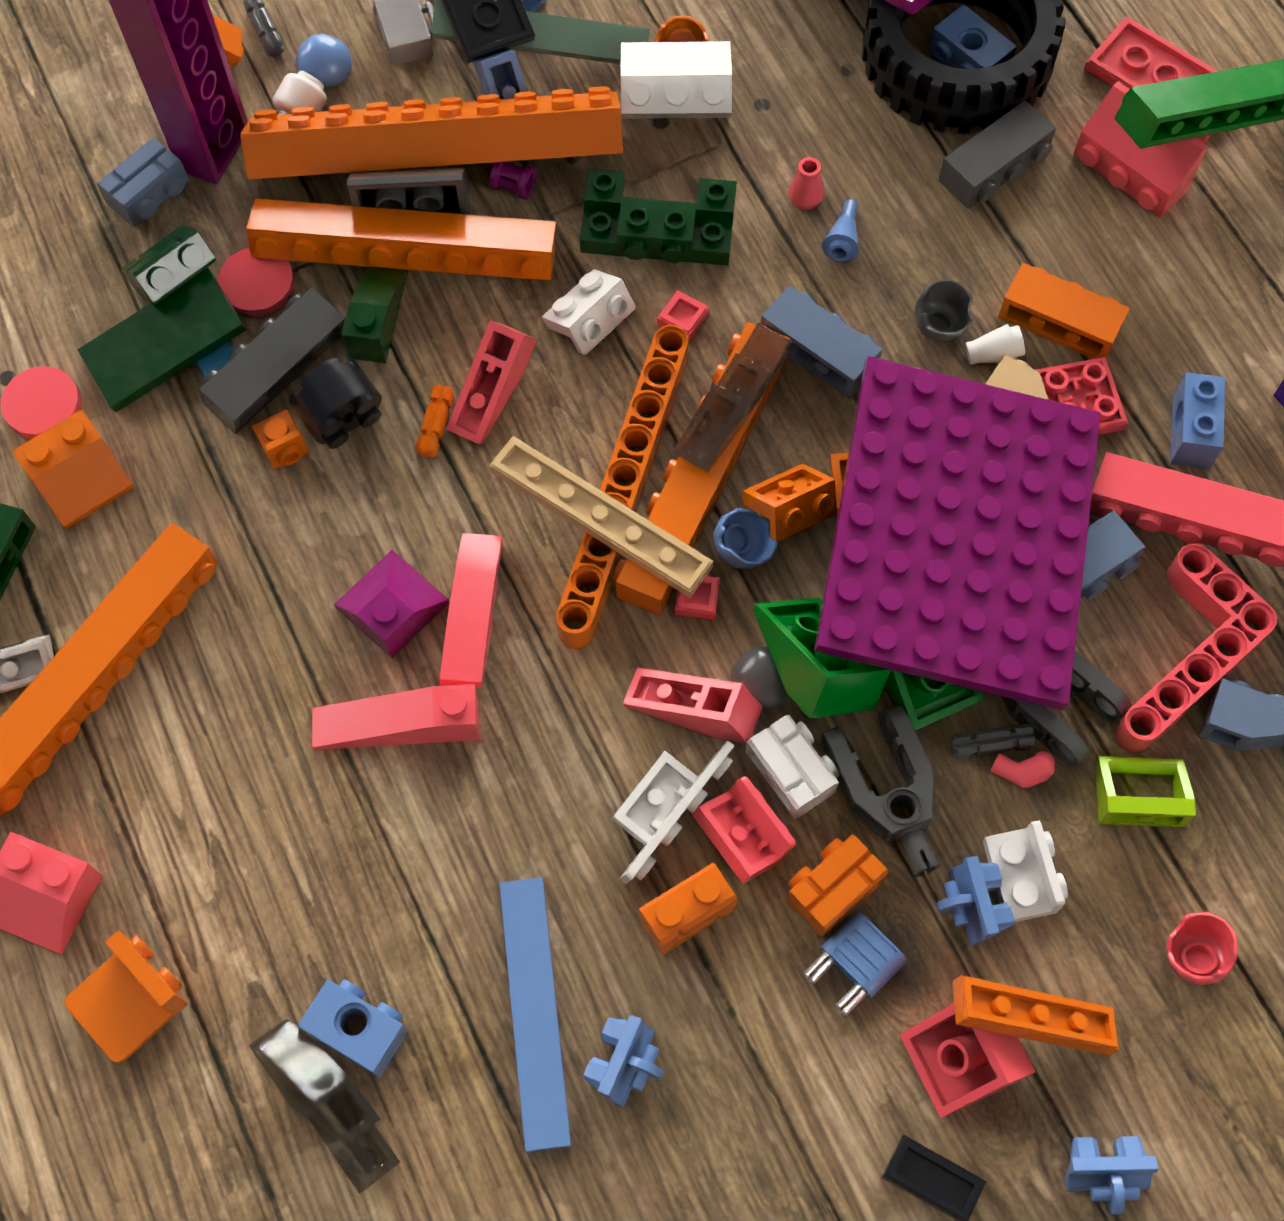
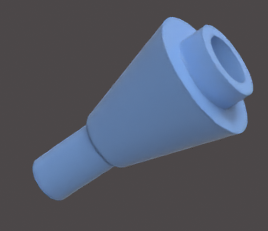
M851 199L844 202L841 216L822 242V250L825 255L839 262L850 261L859 253L855 221L858 203Z

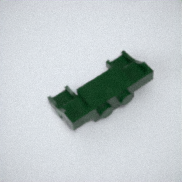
M588 169L579 240L580 253L623 256L633 260L646 258L664 260L669 263L691 262L729 266L737 181L700 178L697 203L623 197L625 172Z

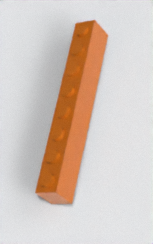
M255 198L246 227L251 258L552 281L556 254V221Z
M747 322L741 335L735 333L727 352V355L730 357L726 365L720 364L717 367L712 380L714 389L710 397L706 395L702 397L696 411L698 420L694 428L688 427L685 430L679 447L682 449V452L677 461L671 459L663 477V481L666 484L661 493L654 492L647 507L646 513L649 514L647 520L693 549L788 359L791 338ZM620 559L612 578L616 582L617 598L659 616L662 615L674 590L673 587L629 559Z
M173 522L169 524L1 716L0 818L6 811H10L18 805L23 797V791L34 778L40 777L47 771L51 765L52 757L63 745L68 744L76 737L81 723L91 712L98 710L105 703L108 692L117 681L124 679L130 674L134 668L135 660L146 648L153 646L159 640L162 629L171 618L178 616L184 611L189 602V597L195 590L212 578L218 562L210 548Z

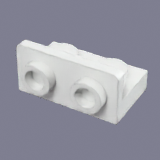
M1040 820L1030 822L1027 828L991 835L983 839L982 843L988 863H997L1002 875V886L997 889L1000 904L1007 903L1011 907L1015 922L1056 914L1065 905L1064 899L1068 897L1067 885L1063 875L1056 873L1052 857L1055 855L1053 839L1048 831H1043Z

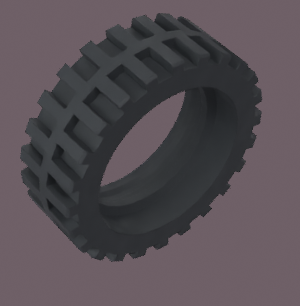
M869 0L862 47V60L867 61L865 68L866 76L869 81L876 79L874 91L880 99L888 96L891 99L890 108L897 114L902 110L910 113L911 122L920 125L922 120L934 123L933 130L944 132L945 126L958 127V134H969L971 127L981 126L983 131L1025 100L1034 107L1036 97L1040 98L1044 94L1053 72L1065 30L1066 19L1061 17L1064 9L1062 0H933L925 7L940 3L975 5L993 12L1011 26L1022 44L1021 52L1002 64L981 69L950 67L926 57L908 41L902 32L901 24L911 14L885 0Z

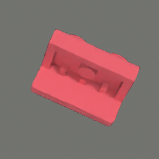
M747 776L738 779L729 791L700 805L692 814L742 884L778 865L796 845L788 828L779 820L764 800L761 792L755 788Z

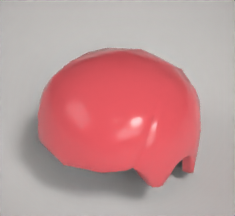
M1209 912L1191 913L1182 917L1179 925L1169 935L1166 946L1170 967L1181 979L1199 986L1219 983L1226 978L1234 968L1238 956L1236 932L1224 918Z

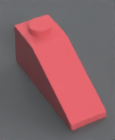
M490 320L446 430L479 445H483L522 378L538 339Z
M638 667L623 701V705L626 708L713 738L746 744L753 735L763 708L760 702L742 683Z

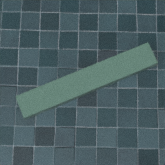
M434 0L431 38L458 42L442 1ZM526 11L535 33V39L510 49L621 65V43L649 42L650 29Z

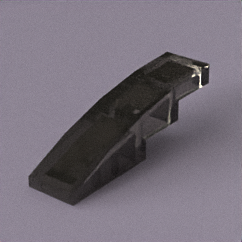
M757 323L740 354L735 353L719 382L712 384L673 453L708 473L762 397L793 347V342Z

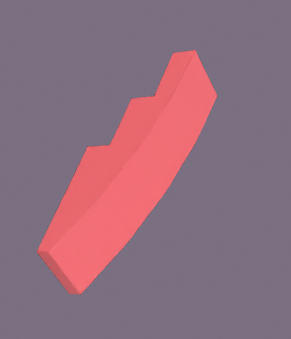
M462 533L448 611L440 685L475 684L476 688H482L493 631V611L498 590L497 575L503 549L502 536Z

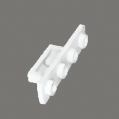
M727 740L719 748L699 776L695 775L668 752L664 751L611 818L644 845L619 878L622 882L627 884L634 876L641 881L657 861L651 856L660 842L666 847L671 843L682 828L676 821L686 809L691 813L697 809L708 794L702 788L712 776L718 780L733 762L727 756L735 746Z

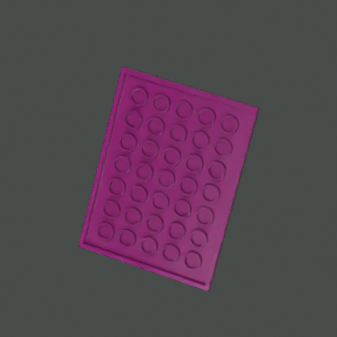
M868 356L863 369L814 652L1064 710L1069 705L1101 412Z

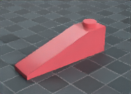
M475 684L432 686L312 708L313 750L480 740V703Z

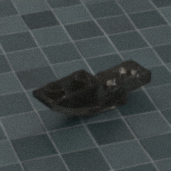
M286 1019L249 1045L298 1119L302 1121L304 1118H308L359 1194L400 1163L375 1126V1123L381 1119L363 1094L336 1062L295 1024Z

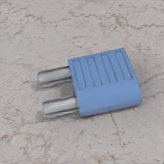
M856 911L820 947L822 954L804 971V976L807 979L827 959L828 961L809 981L815 983L833 965L854 985L836 1003L838 1011L860 991L841 1012L843 1015H848L865 996L872 999L907 963V959L863 914Z

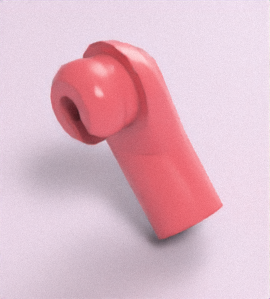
M1040 751L1035 756L1018 763L999 753L990 772L1019 787L1029 788L1047 781L1054 774L1055 759L1050 753Z

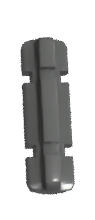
M244 0L245 10L252 20L251 23L260 41L263 43L266 54L274 57L276 54L283 53L285 48L283 41L276 31L277 28L268 10L265 8L263 0Z
M1030 724L1014 725L1012 730L1007 726L975 731L973 736H970V733L967 732L952 736L951 749L954 757L957 759L972 757L973 753H976L977 756L1008 752L1013 747L1016 750L1028 749L1035 743V735Z

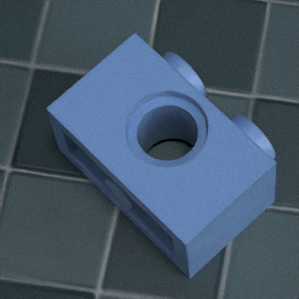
M963 4L934 27L929 52L939 63L961 69H981L996 66L1012 59L1017 46Z
M1185 372L1173 394L1170 464L1210 469L1220 454L1224 445L1225 377Z
M327 979L297 1026L312 1038L380 1079L409 1032L400 1023L403 1015L383 1002H380L377 1008L362 999L366 992L343 979L340 985ZM354 1015H365L367 1018L365 1029L358 1035H347L346 1024L348 1020Z

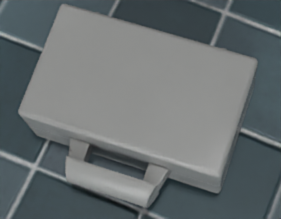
M373 0V13L376 15L388 52V59L393 66L433 56L430 36L434 11L432 3L425 1V4H419L418 0ZM424 13H427L431 25L427 26L423 16Z

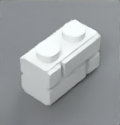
M786 715L770 725L769 728H765L747 741L746 753L795 820L836 792L839 784L836 778L839 777V772L827 755L820 758L811 744L814 743V738L807 726L801 721L795 724L790 715Z

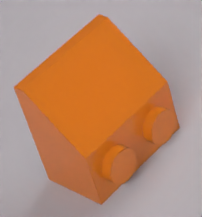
M82 409L12 451L65 530L135 488Z

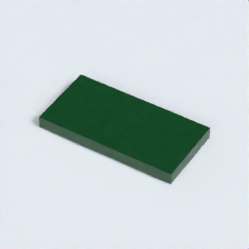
M207 267L158 304H148L77 350L110 408L118 412L247 329L213 273Z

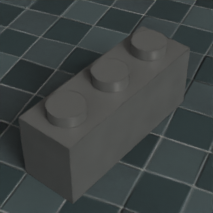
M1025 100L943 159L938 181L968 209L980 200L986 202L996 193L998 187L1007 181L1010 183L1015 181L1027 166L1034 161L1039 163L1048 156L1052 150L1051 142L1056 128Z

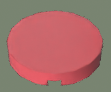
M249 248L242 249L231 255L222 265L217 279L236 313L238 311L245 313L247 317L254 318L272 315L283 308L289 301L288 297L295 287L293 270L287 260L251 258Z
M47 366L30 368L15 376L5 387L0 401L1 412L8 425L25 439H33L82 408L81 392L70 375L58 368Z

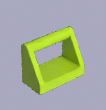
M1096 757L1098 824L1185 827L1196 816L1195 798L1183 759ZM1111 773L1172 776L1174 798L1116 796Z

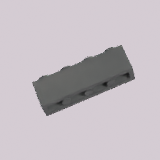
M313 287L303 295L301 293L296 294L286 304L285 312L276 320L273 318L267 320L259 328L258 336L248 345L244 343L238 346L230 355L229 363L220 371L217 369L211 371L202 380L201 388L199 389L202 403L237 434L342 336L345 317Z

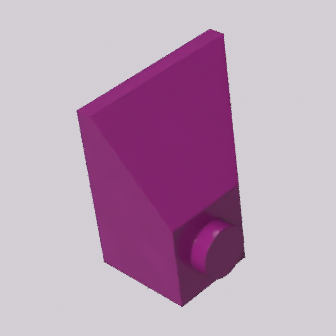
M391 550L345 593L334 606L389 657L393 658L450 602L440 591Z

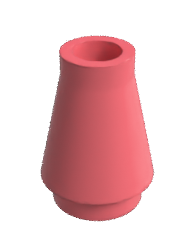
M813 157L803 158L799 162L798 170L788 188L790 200L794 206L802 210L815 208L822 202L825 196L821 164Z

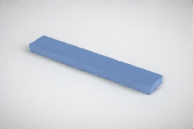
M543 877L499 882L525 1152L569 1148L572 1145Z

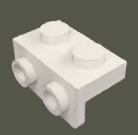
M593 269L590 273L585 274L579 280V283L565 296L556 300L552 308L542 316V319L548 329L570 337L577 351L586 355L635 310V304L621 278Z

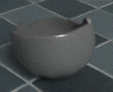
M949 279L932 281L923 290L916 302L914 314L917 328L931 340L944 343L958 340L968 330L969 325L973 321V317H971V305L973 302L971 293L961 283Z
M768 647L753 648L738 658L731 670V682L742 683L763 706L762 709H774L788 701L790 696L785 691Z

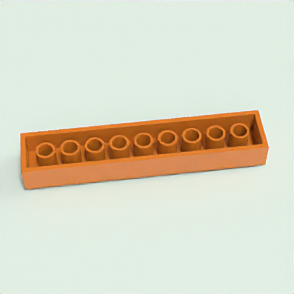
M604 86L589 88L588 93L573 94L571 89H559L552 91L551 96L537 97L535 92H519L514 94L512 99H500L499 95L496 94L481 95L477 97V101L463 102L461 97H446L440 99V104H425V100L414 99L404 101L403 106L388 107L387 102H373L367 104L366 109L351 110V105L346 104L331 106L329 111L314 112L312 107L295 108L291 110L292 114L277 115L276 110H261L255 112L254 117L249 118L240 134L247 180L623 153L621 108L617 91L610 92V88Z

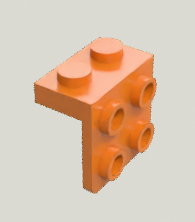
M118 930L104 942L114 955L67 995L64 1004L109 1059L120 1064L132 1056L186 1007L188 1003L177 992L183 986L165 966L159 971L149 960L154 955L150 947L137 934L130 939Z

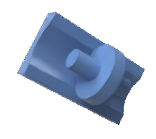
M978 856L964 858L962 864L949 870L952 881L944 884L948 898L937 902V909L940 914L952 913L956 927L965 926L970 946L982 944L1014 925L1015 920L1011 907L1007 903L992 905L988 891L997 890L1002 886V875L997 863H980Z
M631 1014L628 1021L608 1018L602 1031L601 1040L605 1044L615 1047V1051L609 1063L593 1057L586 1067L583 1079L598 1089L597 1092L610 1102L624 1107L632 1088L642 1092L648 1077L659 1081L663 1077L664 1070L654 1065L660 1050L651 1045L656 1031L645 1025L643 1019Z
M1122 1136L1115 1139L1113 1144L1115 1157H1100L1097 1139L1093 1137L1074 1138L1070 1147V1163L1064 1177L1066 1191H1090L1091 1201H1106L1111 1215H1122L1125 1209V1201L1139 1200V1190L1150 1189L1152 1174L1157 1173L1159 1168L1156 1156L1146 1155L1139 1136Z

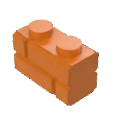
M853 834L844 842L839 838L834 839L820 853L823 861L811 871L808 866H805L788 883L792 887L788 893V903L822 938L876 890L889 874L888 869Z
M713 862L640 907L639 919L659 952L664 955L714 924L716 917L722 919L735 911L738 899Z

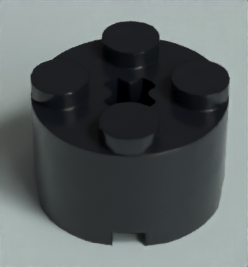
M345 356L347 359L345 363H340L337 358H334L317 366L300 380L299 384L303 389L297 397L293 391L289 396L290 406L318 443L327 444L330 449L338 448L348 440V432L359 425L363 428L369 427L377 422L382 415L378 409L382 401L381 394L351 356Z

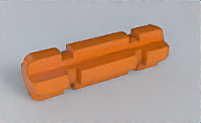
M438 384L432 388L430 395L432 401L427 405L420 429L422 434L418 436L415 446L417 454L421 457L432 459L437 456L440 446L438 441L442 439L449 415L447 410L451 407L454 398L453 390L449 386Z

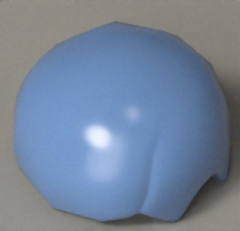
M327 34L310 36L301 44L297 53V73L300 70L307 72L317 78L324 87H336L347 79L352 68L350 50L343 42Z
M736 508L721 516L713 534V542L718 556L732 568L749 570L772 559L778 547V542L771 539L770 521L758 516L757 513L749 509Z

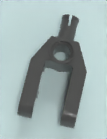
M1075 650L1070 691L1104 720L1110 723L1119 722L1131 708V700L1122 689ZM1002 696L1010 716L1019 724H1030L1035 738L1064 763L1076 767L1091 752L1086 743L1066 725L1068 721L1064 717H1056L1045 706Z
M899 704L879 712V721L883 734L907 787L895 788L883 796H876L873 790L868 791L858 768L859 758L856 752L851 753L841 728L835 727L822 732L821 742L824 752L832 760L839 772V777L836 779L839 782V787L851 814L885 843H901L913 869L914 877L923 876L924 870L928 874L940 867L939 861L936 860L924 833L932 819L934 771L905 709ZM896 805L904 806L910 811L912 817L899 819L892 814L890 808Z

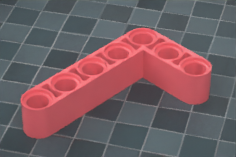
M1187 544L1181 548L1167 569V579L1172 588L1216 627L1217 630L1136 702L1119 722L1115 730L1116 742L1127 752L1142 753L1147 750L1206 696L1222 678L1224 679L1257 649L1277 624V616L1274 609L1214 553L1201 544ZM1183 564L1193 566L1197 573L1188 571ZM1214 592L1222 593L1228 601L1220 600ZM1245 620L1255 623L1259 631L1250 628ZM1217 645L1227 648L1231 656L1222 654L1218 650ZM1188 671H1195L1200 674L1204 682L1201 683L1192 679ZM1163 696L1171 699L1176 709L1164 706L1160 701V697ZM1135 722L1142 725L1147 735L1143 736L1134 732L1130 723Z

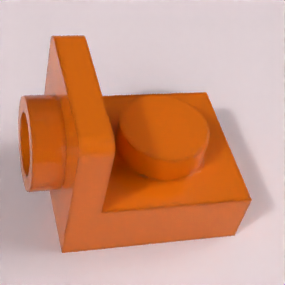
M287 409L252 425L253 431L273 469L292 465L300 460L302 456L309 453L303 435L297 429Z

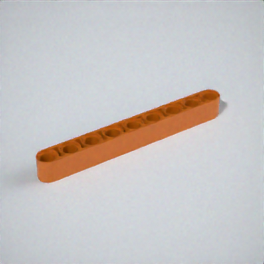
M677 325L663 326L657 330L653 337L600 488L602 492L634 512H637L688 362V335L683 328ZM666 348H675V349H677V351L668 352V351H665L664 349H666ZM656 380H664L667 383L658 385L652 382ZM649 412L655 414L656 416L651 418H644L640 415ZM635 445L645 448L639 452L629 450L630 447ZM622 479H629L634 482L629 486L616 484V482ZM586 532L584 533L556 614L558 635L561 642L565 646L574 649L583 648L591 643L613 582L612 578L615 568L622 556ZM598 548H605L610 551V553L602 557L591 554L592 551ZM587 583L598 587L590 593H584L579 590L580 586ZM574 619H580L586 623L582 628L576 630L566 627V624Z

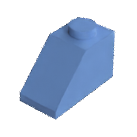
M508 49L473 62L483 95L496 94L499 95L500 99H512L516 93L528 92L515 51Z

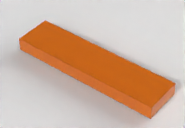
M963 975L952 981L956 1025L1108 1056L1119 1051L1114 1008Z

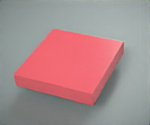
M1106 357L1035 370L1041 375L1049 400L1101 412L1098 435L1126 430L1129 423Z

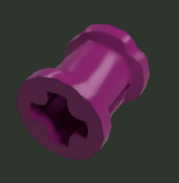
M508 161L495 162L489 178L490 188L495 190L504 188L518 193L519 198L526 200L534 189L537 170L531 166L525 169L508 163Z

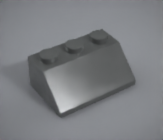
M466 165L352 172L347 179L352 206L470 215L469 183Z

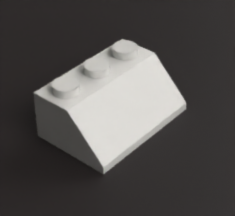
M730 42L621 43L622 119L729 118L731 116L732 67Z

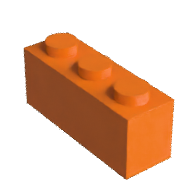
M1022 262L1004 297L998 318L1095 359L1100 357L1107 358L1130 307L1120 304L1111 297H1104L1089 291L1078 283L1068 282L1049 274L1040 267H1033Z

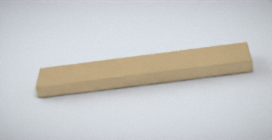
M512 436L489 465L491 473L691 598L713 568V560Z

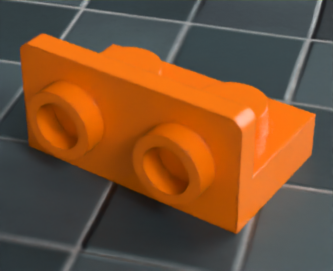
M802 463L743 490V505L770 519L771 539L779 542L835 514V479Z

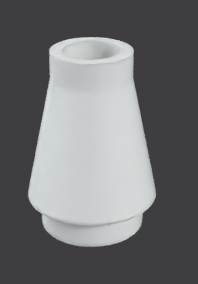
M1006 324L973 341L965 343L970 365L1000 362L1005 354L1017 360V357L1025 355L1024 340L1018 325L1009 327Z

